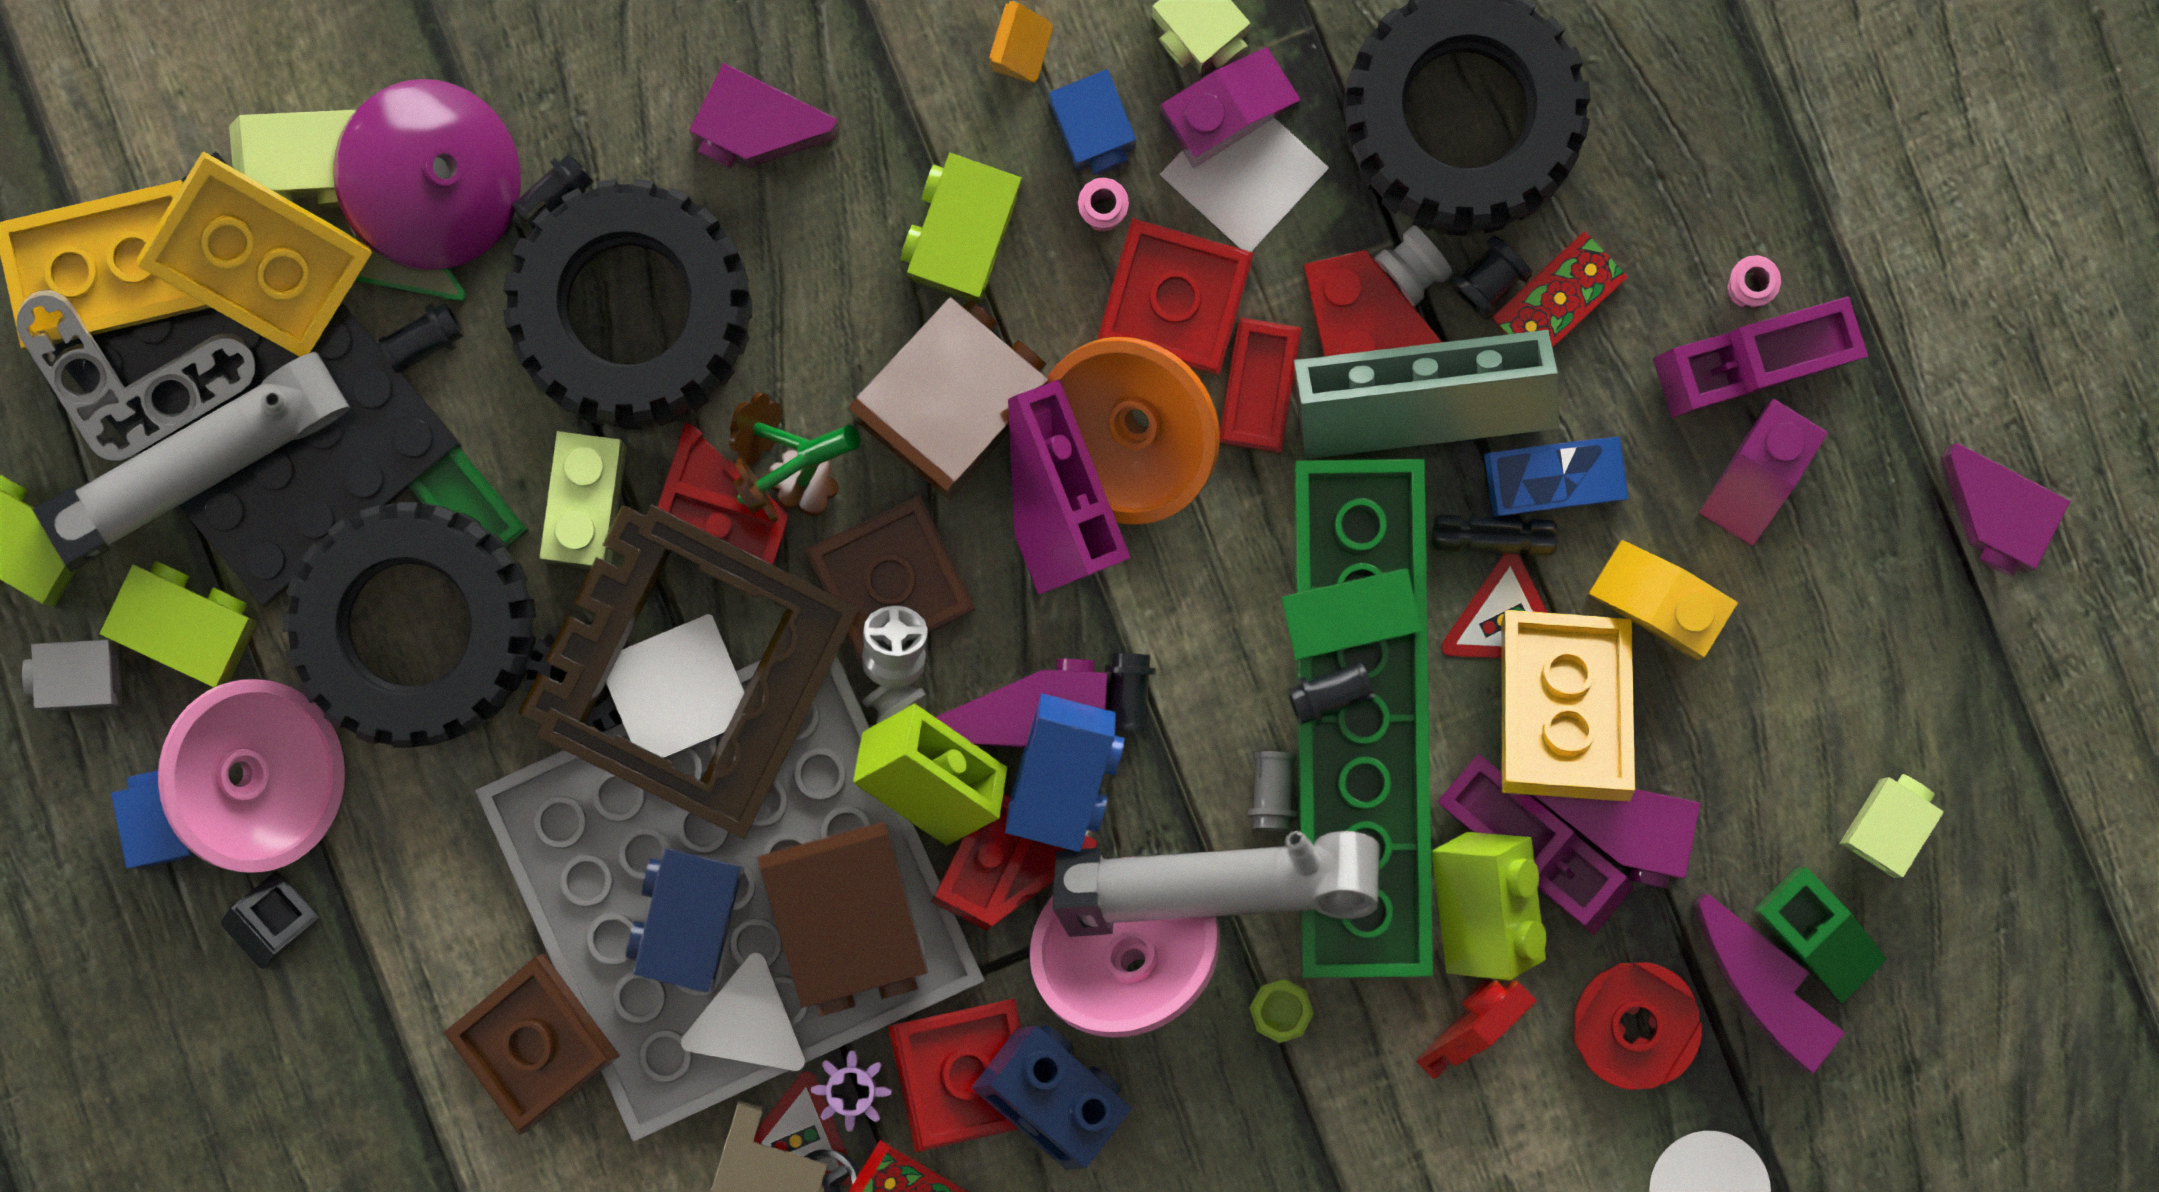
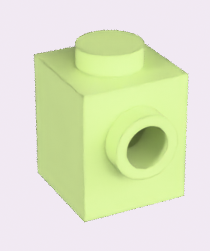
M1159 0L1152 6V18L1165 32L1159 38V41L1182 68L1191 62L1200 74L1212 64L1219 69L1232 63L1248 47L1243 38L1249 34L1251 23L1231 0Z
M1902 774L1897 782L1890 777L1879 779L1839 844L1891 877H1904L1944 811L1930 803L1935 793L1911 777Z

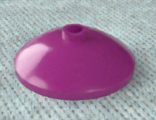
M418 79L400 82L375 93L351 115L341 132L335 150L333 166L334 186L339 205L348 224L371 250L403 267L434 271L454 268L470 262L488 251L501 238L516 210L512 203L518 200L520 196L521 171L513 139L494 110L482 99L460 86L439 80ZM436 157L442 158L447 162L450 169L447 179H442L435 174L433 161Z

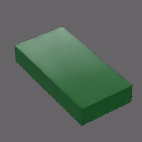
M458 446L450 451L445 459L422 478L416 479L409 486L422 503L444 506L447 509L467 514L480 521V525L490 533L497 534L508 547L528 531Z
M1408 568L1286 595L1280 598L1295 661L1422 632Z

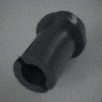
M569 153L560 161L554 157L550 161L554 167L522 197L512 203L515 210L524 218L541 201L545 202L528 219V224L533 229L536 226L532 221L545 208L552 212L564 203L562 196L579 188L581 193L587 192L586 189L594 182L589 173Z
M446 303L437 308L432 304L426 306L427 314L390 335L378 339L379 346L386 360L396 374L404 373V370L445 347L449 351L456 349L455 341L464 337V333L457 318Z
M1114 652L1112 653V665H1106L1105 672H1112L1109 711L1116 712L1115 730L1146 732L1148 730L1146 720L1149 675L1156 673V668L1150 667L1151 655Z
M1361 661L1311 681H1307L1304 676L1297 679L1296 686L1287 689L1292 710L1300 725L1312 722L1314 726L1321 725V717L1375 699L1369 676Z

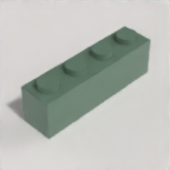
M1548 330L1294 360L1298 418L1305 459L1559 429L1558 372Z

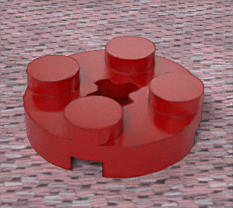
M1648 962L1618 963L1598 973L1581 991L1573 1011L1572 1041L1579 1051L1584 1064L1601 1080L1627 1090L1655 1088L1679 1077L1694 1060L1702 1038L1699 1009L1690 987L1669 969ZM1640 1008H1644L1650 1013L1647 1024L1654 1029L1653 1035L1649 1040L1637 1037L1633 1044H1630L1623 1038L1626 1028L1623 1024L1619 1023L1625 1012L1635 1015Z

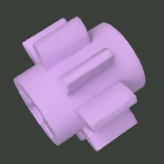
M856 1050L849 1052L847 1067L840 1070L831 1061L825 1060L822 1063L824 1070L831 1078L827 1085L819 1084L811 1087V1093L826 1095L830 1104L823 1110L820 1118L822 1120L828 1119L835 1112L845 1115L847 1131H853L856 1124V1115L863 1112L871 1120L877 1122L881 1117L878 1110L872 1106L875 1097H886L892 1094V1089L888 1087H876V1082L873 1078L880 1071L883 1064L879 1061L872 1064L867 1070L857 1066L858 1055ZM849 1072L857 1074L858 1084L869 1086V1097L860 1098L855 1109L846 1108L845 1098L835 1096L834 1085L844 1083Z

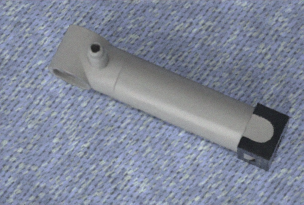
M317 352L308 353L273 372L258 387L81 488L74 490L73 487H70L32 510L64 565L70 572H73L110 550L108 545L288 442L304 438L323 429L343 416L350 407Z
M1339 831L1319 837L1315 845H1312L1311 841L1303 833L1292 832L1286 838L1287 847L1106 859L1100 848L1081 849V852L1073 850L1056 851L1052 909L1069 937L1113 934V923L1305 910H1317L1326 916L1342 919L1365 917L1377 909L1379 843L1366 834Z

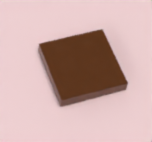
M920 494L805 549L824 591L860 608L846 635L860 665H862L865 621L871 613L882 607L902 606L917 612L924 619L928 633L975 611L973 603Z
M545 954L533 958L443 1032L519 1135L528 1132L620 1057L619 1053Z

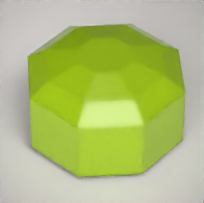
M1286 979L1260 986L1249 1007L1256 1031L1278 1043L1303 1036L1314 1015L1307 990Z

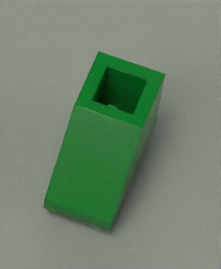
M1796 867L1751 911L1839 1004H1843L1887 961V958L1853 914L1807 867Z

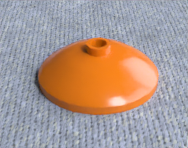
M1110 337L1098 339L1078 347L1064 357L1048 374V380L1045 384L1060 379L1117 523L1147 524L1166 519L1184 509L1204 489L1214 471L1218 458L1219 424L1213 402L1205 386L1192 369L1180 358L1148 341L1128 337ZM1133 410H1140L1145 413L1149 421L1147 427L1139 425L1134 420Z

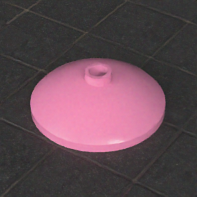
M257 679L237 680L219 685L208 690L189 704L179 715L166 737L158 770V788L161 804L171 828L181 842L195 855L212 865L223 869L248 873L265 872L284 867L298 860L316 846L324 837L337 815L345 783L343 751L333 725L324 718L325 713L314 702L309 703L305 695L298 690L282 683ZM239 762L243 767V778L238 784L233 785L229 779V770L234 763Z
M1053 896L1040 913L1031 938L1030 966L1032 976L1046 1004L1068 1025L1088 1034L1102 1037H1128L1143 1034L1162 1027L1180 1016L1197 1000L1208 985L1215 970L1220 950V929L1217 916L1113 923V934L1069 937L1052 909ZM1145 960L1144 965L1132 972L1127 971L1128 966L1133 961Z

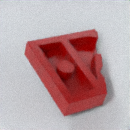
M1366 250L1303 265L1324 357L1442 342Z
M685 423L657 507L775 565L789 522V514L768 494L767 496L773 503L779 520L775 523L769 519L763 508L752 514L745 504H740L737 501L738 492L733 484L734 480L741 477L736 464L732 460L727 461L703 438V433L694 425Z
M1003 793L999 819L961 838L931 900V903L986 931L990 930L1053 883L1056 851L1069 850L1005 833L1007 807L1010 796ZM1085 835L1081 849L1095 848L1098 841Z
M1484 978L1462 999L1461 1004L1467 1010L1415 1061L1432 1079L1440 1076L1450 1063L1456 1067L1474 1054H1479L1491 1047L1537 1000L1516 980L1497 979L1493 981L1491 978Z

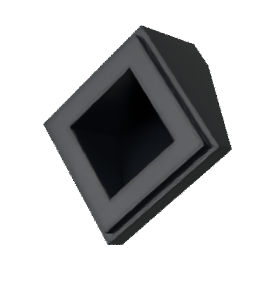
M276 870L234 904L222 919L221 925L256 965L264 969L319 919V916Z

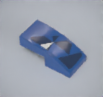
M1620 436L1484 454L1493 517L1549 512L1560 508L1616 503L1629 499Z

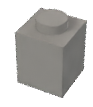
M111 640L31 644L32 659H24L22 682L25 696L34 697L35 709L51 711L122 707L120 643Z

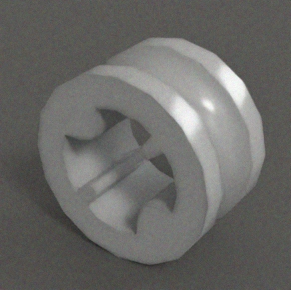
M911 684L897 688L881 685L864 698L862 703L866 708L873 707L877 710L878 718L876 722L878 724L910 705L916 704L926 696V693L922 688H913Z

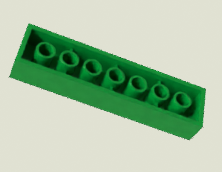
M1425 459L1295 461L1293 465L1294 594L1408 568L1422 627V632L1295 661L1296 685L1297 679L1304 676L1307 681H1311L1361 661L1369 676L1375 697L1372 701H1365L1321 717L1322 724L1314 726L1312 722L1300 725L1296 719L1298 832L1303 833L1311 841L1312 845H1315L1319 837L1339 831L1366 834L1379 843L1377 909L1372 914L1360 918L1342 919L1326 916L1317 910L1299 911L1300 977L1433 976Z

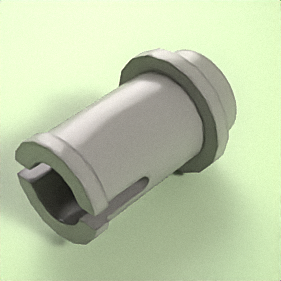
M1278 751L1255 752L1254 808L1247 809V817L1253 818V830L1269 832L1291 831V820L1298 818V811L1292 810L1293 763L1295 761V754Z

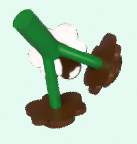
M757 392L752 397L751 402L744 401L736 407L730 426L729 447L731 450L738 452L739 459L736 460V467L741 477L733 481L738 492L737 501L740 504H745L752 514L763 508L769 519L775 523L779 520L773 503L766 494V491L772 489L779 492L777 501L781 507L785 509L798 507L802 513L808 516L822 514L828 505V499L835 497L839 489L837 481L829 476L831 473L829 460L860 447L861 439L857 429L852 425H846L812 440L777 429L782 417L780 404L770 401L767 394ZM774 443L795 449L785 452L781 462L772 464L765 476L759 480L748 467V465L755 464L759 460L762 451L770 450Z

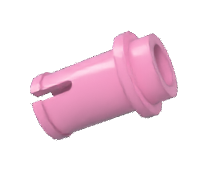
M1098 178L1087 183L1081 190L1078 199L1079 213L1084 221L1091 225V228L1101 232L1110 231L1117 227L1126 216L1129 206L1128 195L1123 186L1115 180L1108 178ZM1099 199L1109 201L1113 199L1115 208L1107 214H1100L1092 208V205Z
M1758 255L1748 256L1739 261L1733 268L1727 286L1728 295L1733 303L1742 308L1745 305L1750 306V308L1764 306L1772 301L1780 290V272L1776 265L1768 258ZM1752 272V277L1758 280L1760 292H1754L1746 286L1745 276L1748 273Z

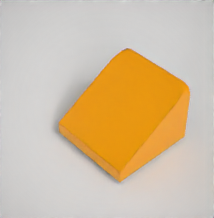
M1009 1V4L1006 3L989 56L992 71L1030 83L1036 82L1052 35V24L1047 19L1017 2Z

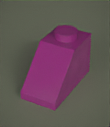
M1268 47L1213 71L1161 104L1160 117L1194 169L1300 103L1301 99Z
M723 63L689 132L693 140L701 143L697 150L699 155L719 166L731 169L735 161L751 168L835 140L840 126L838 119Z
M1772 399L1763 406L1698 514L1751 547L1754 546L1795 488L1828 432L1777 400Z
M1957 442L1946 447L1940 460L1969 545L1982 551L1979 561L2011 577H2014L2017 570L2027 573L2037 569L2071 501Z

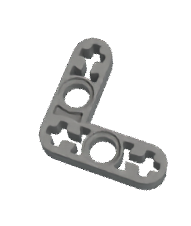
M48 290L32 293L22 302L17 313V330L22 342L89 447L98 456L107 460L120 461L135 455L241 392L250 384L255 374V357L249 344L243 338L234 334L221 333L206 339L136 382L124 387L75 308L64 295ZM41 305L48 313L59 309L63 314V317L58 320L57 328L66 344L74 335H77L83 343L65 348L53 362H50L44 354L53 352L56 348L48 332L39 330L34 333L29 328L35 321L33 309ZM223 349L228 356L239 352L243 357L237 363L239 375L236 378L229 379L222 372L205 381L206 387L213 393L202 398L195 378L184 368L195 363L198 375H201L215 365L213 353L216 350ZM77 358L93 362L100 373L98 384L92 390L85 393L70 390L62 379L64 366ZM176 380L188 389L190 400L182 411L175 414H166L154 406L151 396L154 388L160 382ZM140 396L145 414L157 426L147 431L142 418L126 429L128 440L126 443L119 445L114 438L102 441L98 436L104 430L102 418L111 414L117 422L125 420L136 413V407L129 400Z

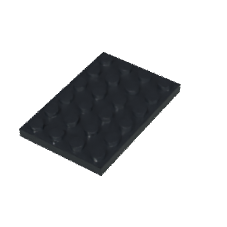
M217 151L211 155L212 157L228 165V163ZM343 302L337 308L310 353L317 352L348 403L349 410L323 429L304 438L288 442L179 505L237 577L264 607L288 589L292 576L298 575L305 563L302 557L313 543H319L329 534L327 531L329 528L342 519H349L360 514V510L377 505L391 504L409 489L411 483L418 478H422L445 459L454 448L461 446V443L401 372L395 373L386 360L380 346ZM213 308L92 335L124 387L136 382L206 339L221 333L234 334L243 338L249 344L254 354L255 374L246 388L136 453V455L258 387L269 375L287 363L299 358V356ZM80 338L70 340L67 344L65 342L56 343L55 351L52 353L57 357L65 348L83 343ZM223 349L216 350L213 353L215 365L201 375H198L195 363L184 368L195 378L202 398L213 393L206 387L205 381L222 372L229 379L236 378L239 375L237 363L243 359L239 352L228 356ZM77 358L64 366L84 392L92 390L100 380L97 366L87 359ZM166 380L160 382L154 388L151 399L159 411L166 414H175L187 406L190 395L188 389L182 383L176 380ZM140 396L129 400L136 407V413L125 420L117 422L111 414L105 416L126 442L128 441L126 429L143 418L147 431L157 426L145 414Z

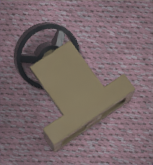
M738 1099L710 1192H841L840 1185L849 1175L853 1185L861 1170L851 1157L842 1152L820 1149L810 1152L803 1157L754 1142L763 1106ZM833 1157L843 1165L824 1175L827 1164L818 1160Z

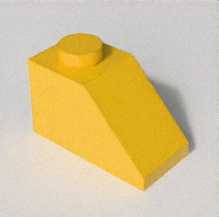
M1620 540L1588 593L1589 596L1625 618L1632 619L1633 623L1695 661L1706 656L1738 604L1737 601L1685 569L1624 540Z

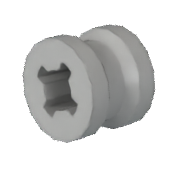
M1414 225L1403 234V242L1394 250L1384 249L1374 257L1375 262L1413 307L1424 299V292L1427 287L1434 282L1444 283L1453 275L1450 265L1441 252Z
M893 605L876 610L865 621L861 664L865 674L873 682L885 687L897 688L913 683L924 672L928 629L924 619L917 612L907 607Z

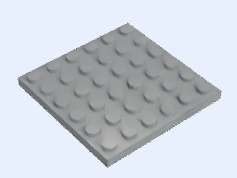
M837 655L745 839L564 750L475 790L555 969L620 1055L619 1058L601 1072L633 1142L789 1071L688 1052L681 1045V1039L752 953H760L766 960L805 1058V1063L985 981L955 914L931 903L940 881L914 824L853 783L862 732L870 727ZM760 661L736 671L744 692ZM623 723L602 732L612 738L618 735L630 741ZM724 733L664 758L674 763L672 768L687 775H692L701 781ZM885 822L889 826L928 973L916 976L918 990L881 999L879 989L876 987L853 994L856 1007L819 1017L816 1004L801 1008L757 856ZM664 848L744 867L712 993L633 975L636 961L626 959V951L635 921L646 923L652 899L641 895L650 858L661 860Z

